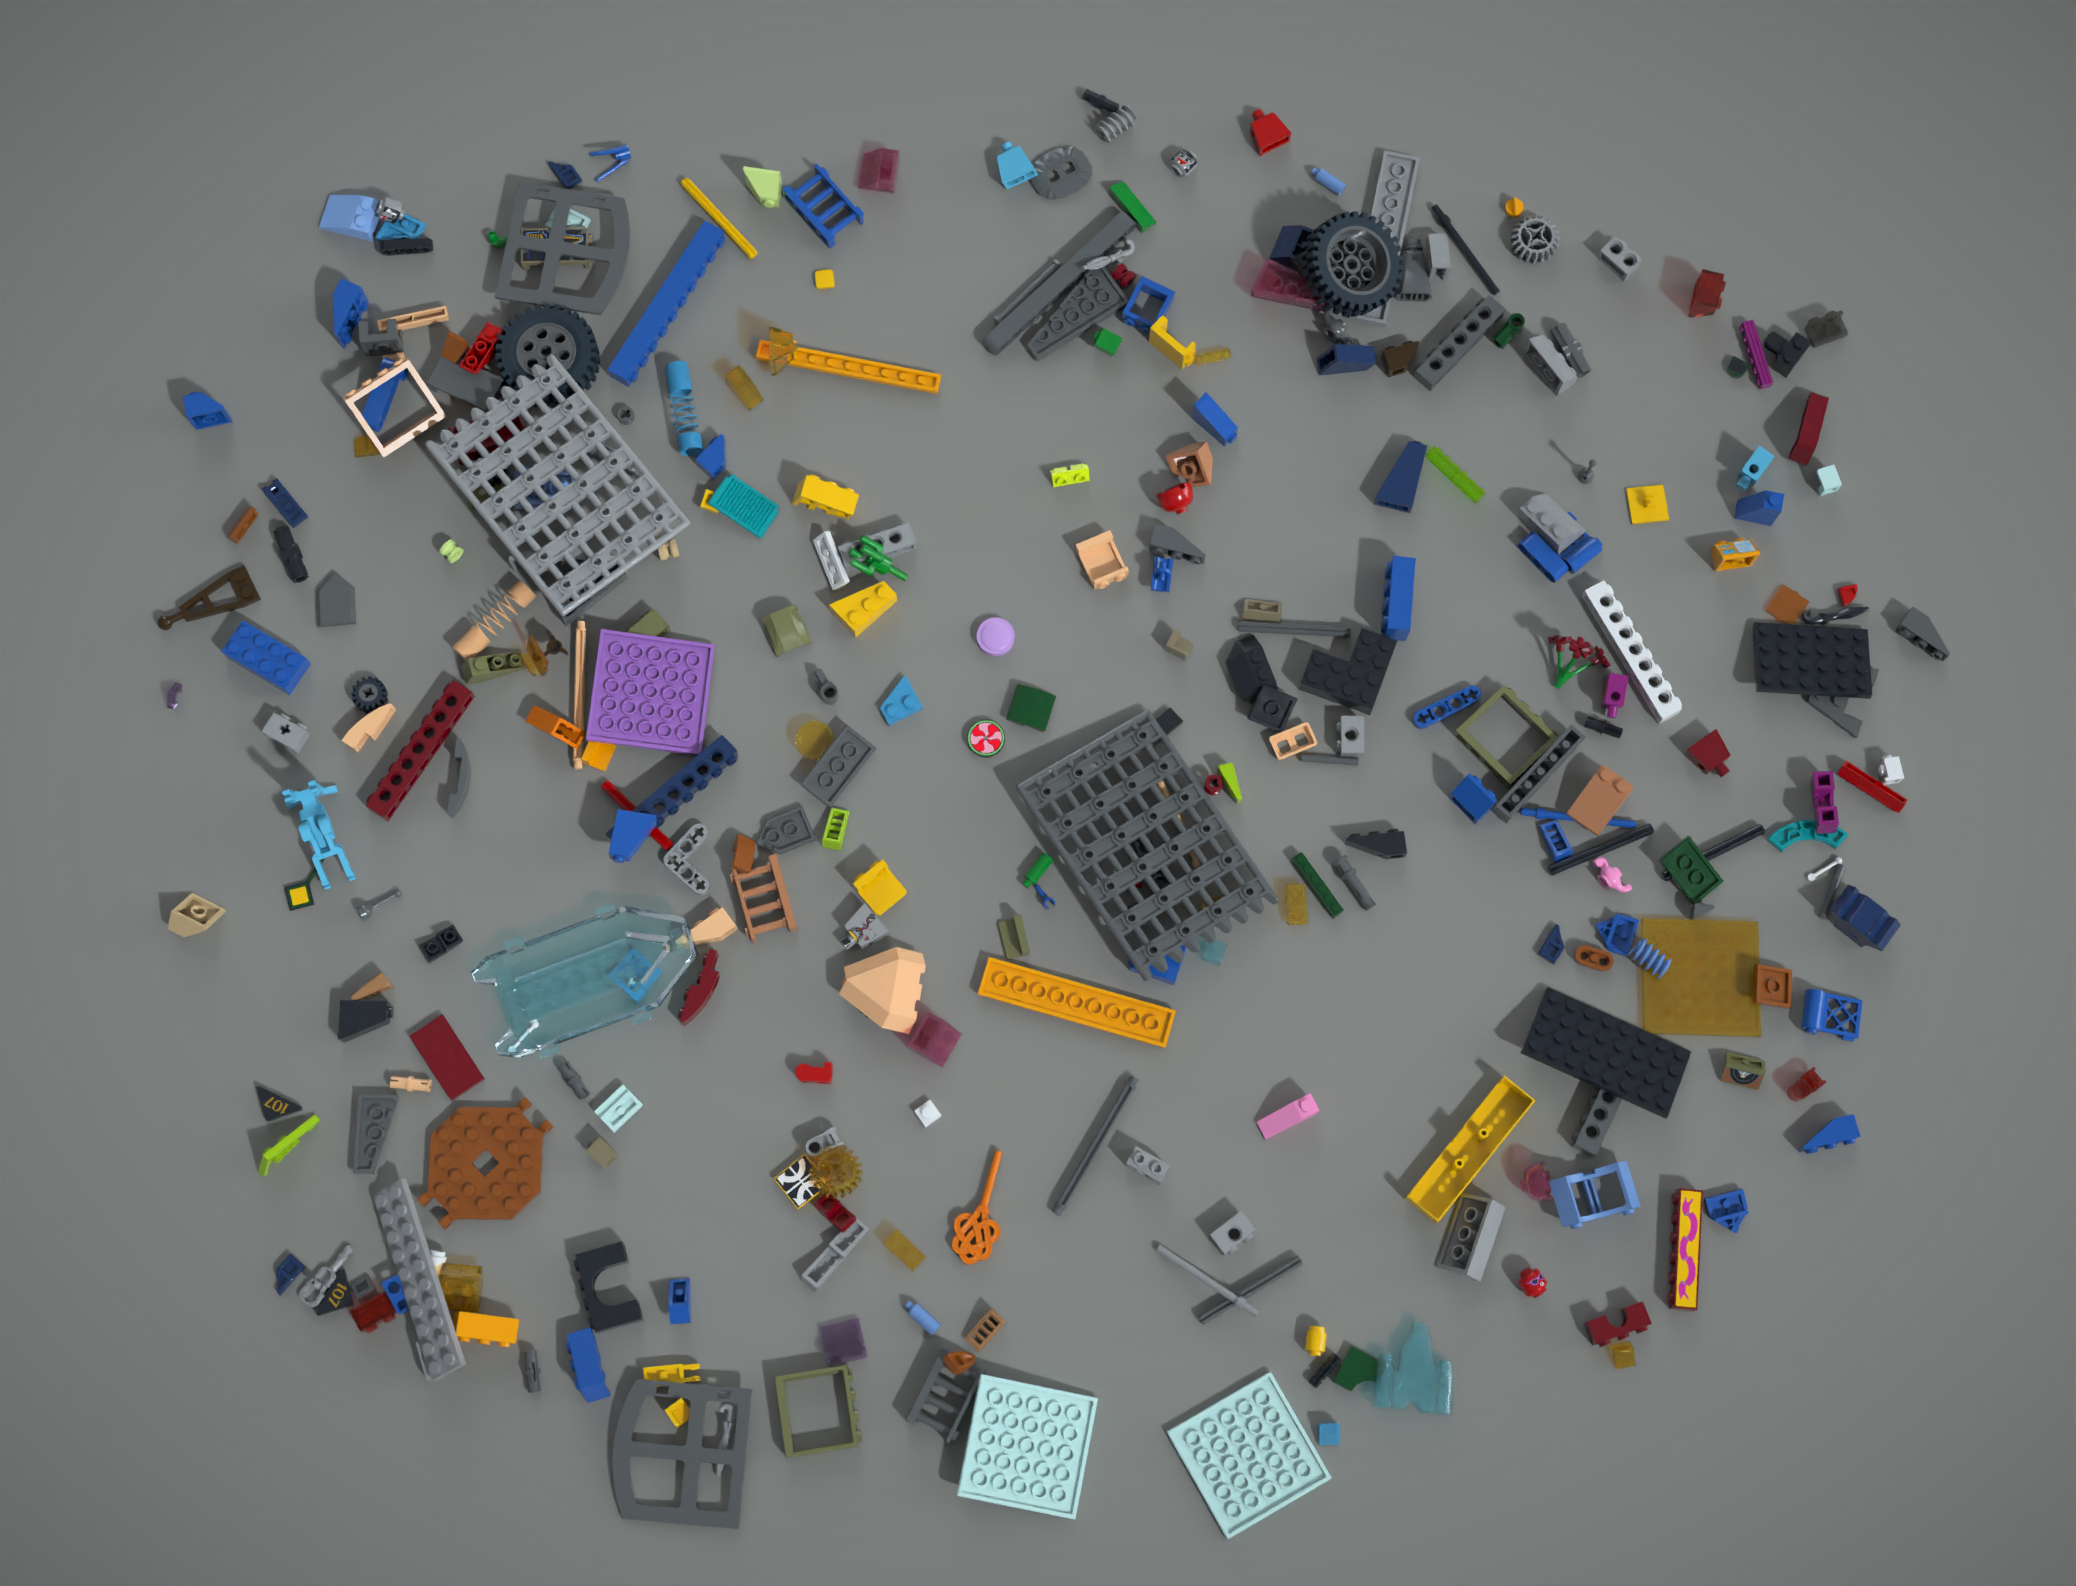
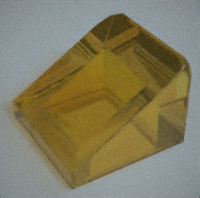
M368 435L354 439L355 457L378 455V450Z
M1630 1342L1611 1345L1616 1369L1635 1366L1634 1348Z

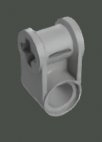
M832 1127L808 1140L805 1146L807 1155L810 1158L816 1159L842 1147L844 1142L840 1141L836 1133L837 1128ZM817 1144L820 1146V1150L817 1153H812L809 1151L810 1145Z

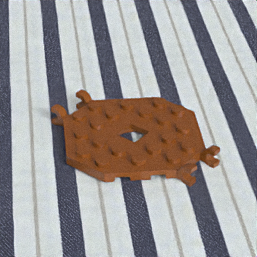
M526 1097L519 1102L517 1107H459L431 1134L428 1191L422 1194L417 1201L425 1207L435 1198L449 1212L448 1215L438 1222L443 1228L447 1229L455 1220H512L541 1193L543 1137L554 1126L546 1119L536 1129L526 1119L523 1113L532 1106V1103ZM487 1150L499 1164L484 1177L473 1165V1162Z

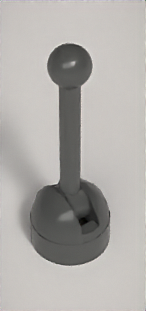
M1594 459L1589 461L1588 468H1583L1578 474V480L1583 484L1590 483L1594 477L1591 470L1592 467L1596 466Z
M395 890L393 894L372 906L362 904L356 907L362 920L364 921L371 916L372 909L394 897H400L401 891Z

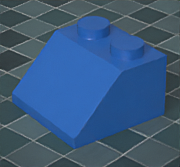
M191 392L183 396L186 417L195 430L233 422L223 405L202 392Z

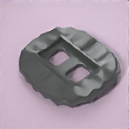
M1064 146L1048 152L1046 155L1041 156L1038 161L1034 162L1033 167L1038 175L1031 178L1035 189L1043 197L1052 200L1060 199L1076 192L1089 182L1092 176V166L1083 151L1078 150L1074 146ZM1070 162L1076 170L1067 174L1062 166ZM1056 171L1060 179L1050 182L1047 174Z

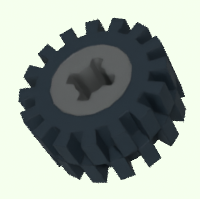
M368 676V679H365V677L361 678V682L359 680L356 681L357 685H353L354 691H351V695L353 696V702L360 711L365 713L372 712L384 706L385 702L388 701L387 689L378 678L374 677L372 679L371 676Z

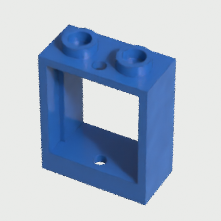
M1142 276L1122 312V320L1126 325L1140 328L1143 333L1150 334V328L1154 323L1130 312L1140 292L1142 291L1164 301L1154 321L1155 323L1162 315L1165 317L1174 300L1175 291Z

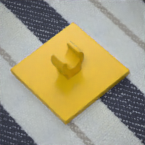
M1664 485L1626 488L1632 524L1669 521Z

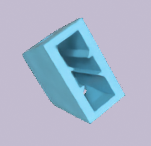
M1006 142L1001 146L1004 153L997 156L1002 183L1007 190L1038 175L1020 146L1013 148L1011 142Z
M1759 445L1738 475L1740 479L1736 486L1743 491L1749 485L1754 486L1775 456Z

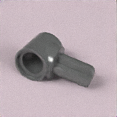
M816 669L812 672V676L819 686L818 692L823 702L828 705L835 704L839 698L837 687L832 681H828L822 669ZM833 691L835 694L832 697H826L825 693Z

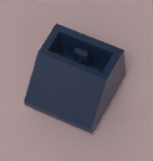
M1303 225L1283 226L1269 259L1296 269L1291 259L1305 250L1303 245L1308 242L1306 239L1312 234L1313 229Z

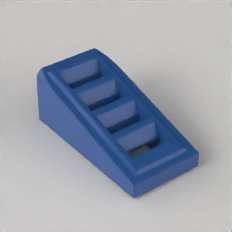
M1557 819L1539 825L1554 863L1572 856L1573 849ZM1553 828L1556 829L1555 831H1552V832H1550V833H1547V830H1550V829H1553Z

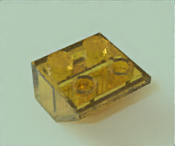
M443 1263L438 1279L448 1310L479 1313L483 1286V1267Z

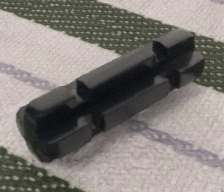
M1332 1353L1328 1361H1325L1317 1370L1316 1375L1312 1376L1309 1383L1314 1388L1319 1387L1322 1383L1321 1381L1334 1369L1333 1366L1340 1362V1357Z

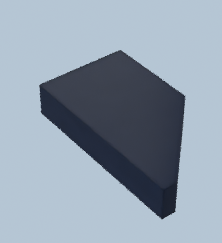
M548 162L550 168L565 189L570 190L583 182L572 165Z
M1558 924L1554 926L1537 955L1553 965L1565 948Z
M289 1254L276 1269L277 1293L279 1295H282L306 1268L292 1254Z

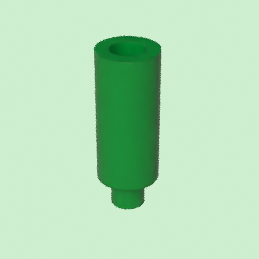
M1042 852L1024 875L1025 880L1022 885L1027 889L1031 884L1035 885L1054 860Z

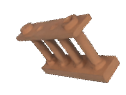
M776 854L769 855L770 862H767L766 865L752 868L748 874L737 872L733 868V872L729 873L732 884L736 883L744 910L748 927H745L747 938H751L753 943L757 942L755 934L784 926L785 928L789 927L790 932L798 930ZM766 872L774 873L775 880H772V883L742 890L740 880ZM772 890L779 891L780 898H777V901L747 908L745 898ZM778 908L780 910L784 909L785 916L782 919L755 927L752 926L750 916Z

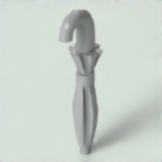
M1125 239L1124 243L1129 245L1128 249L1123 251L1118 249L1112 255L1095 258L1082 266V270L1102 268L1114 261L1123 262V259L1132 255L1135 251L1133 241Z
M727 1402L723 1403L718 1412H724L727 1409L725 1422L722 1421L724 1433L722 1434V1440L718 1449L729 1450L730 1433L736 1424L733 1423L735 1415L734 1406ZM716 1464L715 1475L720 1476L725 1464Z

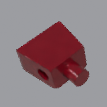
M1716 729L1683 753L1706 775L1715 770L1720 778L1730 772L1724 764L1729 759L1730 753Z

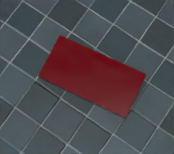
M443 1014L410 1035L411 1040L451 1101L485 1080Z

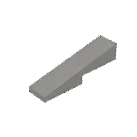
M857 1217V1220L844 1233L840 1232L830 1242L823 1253L801 1276L800 1280L814 1292L820 1288L869 1231V1228Z

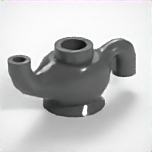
M1332 309L1325 310L1324 320L1326 327L1323 329L1325 337L1331 342L1341 339L1343 341L1342 344L1351 345L1353 341L1351 336L1346 334L1345 322L1341 319L1331 318Z

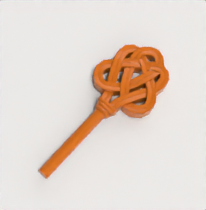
M995 1150L982 1199L975 1208L973 1215L963 1213L958 1215L954 1221L956 1235L952 1241V1249L966 1265H973L978 1261L988 1259L992 1253V1244L999 1239L1001 1234L1000 1226L996 1221L988 1219V1203L1003 1152ZM982 1213V1221L978 1224L977 1219ZM964 1220H967V1222L962 1227H960V1223ZM973 1226V1229L965 1237V1233ZM990 1227L994 1229L993 1236H991ZM982 1229H983V1231H984V1237H985V1241H983V1242H982V1234H981V1230H982ZM976 1237V1244L972 1246L970 1242ZM971 1254L973 1257L968 1258L966 1255Z

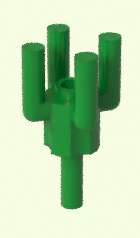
M863 534L860 536L859 541L865 544L860 548V551L867 555L865 561L861 563L854 559L863 557V554L851 548L848 552L850 556L854 557L850 560L849 565L868 576L873 575L874 571L881 575H886L889 572L903 581L908 577L907 574L892 566L893 560L882 554L884 549L882 545Z

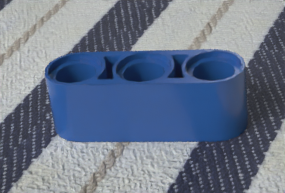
M1531 531L1517 544L1519 550L1551 582L1555 583L1569 571L1567 564L1535 532Z

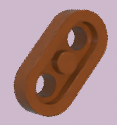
M1587 945L1580 946L1574 953V959L1579 965L1601 972L1608 971L1614 962L1610 953ZM1581 954H1586L1587 959H1582ZM1600 959L1605 960L1606 964H1605V965H1601V964L1599 963V960H1600Z

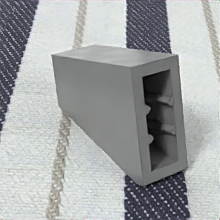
M1433 232L1428 234L1426 240L1429 281L1446 282L1451 268L1447 234Z

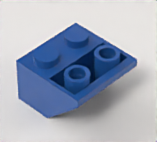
M1469 773L1450 793L1448 798L1476 824L1493 808L1497 800L1491 790H1486L1481 785L1482 782L1477 776H1472Z

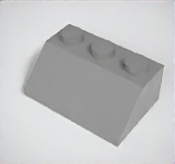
M1544 335L1529 339L1523 354L1556 396L1574 385L1578 378L1576 371L1569 367L1565 362L1564 356L1555 350L1553 342Z
M1547 494L1533 496L1519 508V519L1535 532L1557 555L1585 533V529Z

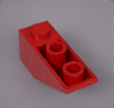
M486 322L459 367L476 375L496 356V344H500L498 336L499 334L504 335L502 329Z

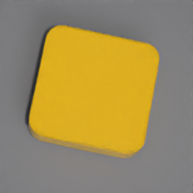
M832 270L815 272L817 289L834 288Z

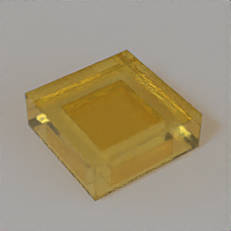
M528 652L522 655V659L532 676L539 674Z

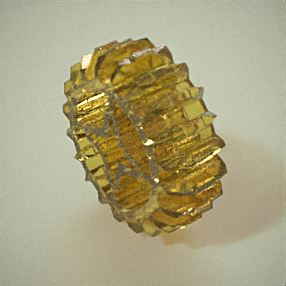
M836 1145L834 1150L827 1146V1152L824 1149L820 1150L822 1154H815V1160L811 1161L810 1165L812 1168L809 1169V1173L814 1175L810 1177V1180L816 1181L813 1184L814 1188L820 1186L819 1193H822L823 1190L826 1191V1197L833 1193V1198L836 1199L839 1193L844 1198L845 1192L849 1195L852 1194V1189L856 1190L858 1187L857 1183L861 1182L862 1179L859 1176L862 1175L863 1171L859 1168L862 1164L859 1162L855 1163L858 1160V1156L851 1157L852 1150L846 1153V1147L844 1146L842 1150H839L838 1145ZM838 1158L841 1160L839 1162H832L831 1160L828 1161L827 1159ZM846 1163L851 1170V1178L847 1176L848 1173L844 1170ZM821 1166L824 1167V1170L828 1174L826 1180L821 1175ZM839 1166H841L837 1175L834 1174L833 1177H831L833 1174V1170L838 1169ZM834 1181H839L840 1183L844 1182L845 1184L832 1185L831 1183Z

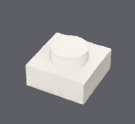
M928 1100L914 1111L925 1128L942 1116L931 1100Z

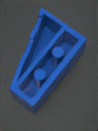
M591 1327L567 1334L569 1342H566V1348L573 1360H570L572 1371L576 1372L577 1378L574 1379L576 1389L582 1392L587 1403L610 1397V1390H608L605 1383L606 1375L602 1370L599 1349Z

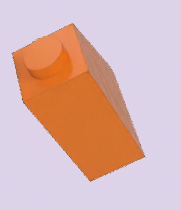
M536 705L533 706L525 721L578 749L586 734L580 728Z

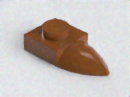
M957 1351L946 1354L942 1360L946 1364L947 1369L955 1375L963 1373L975 1363L976 1356L968 1352Z

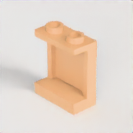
M1110 530L1076 544L1075 551L1094 590L1097 588L1104 589L1113 581L1120 582L1127 578L1129 569L1124 565Z

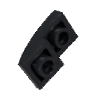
M451 925L436 933L435 937L419 945V949L429 964L463 942V939L455 926Z

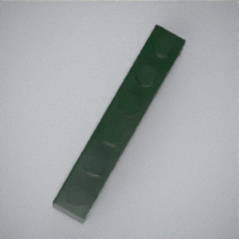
M1300 852L1293 857L1291 862L1298 869L1331 917L1334 919L1343 913L1344 909L1304 854Z

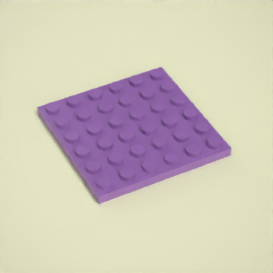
M601 629L586 741L699 755L702 751L715 645Z

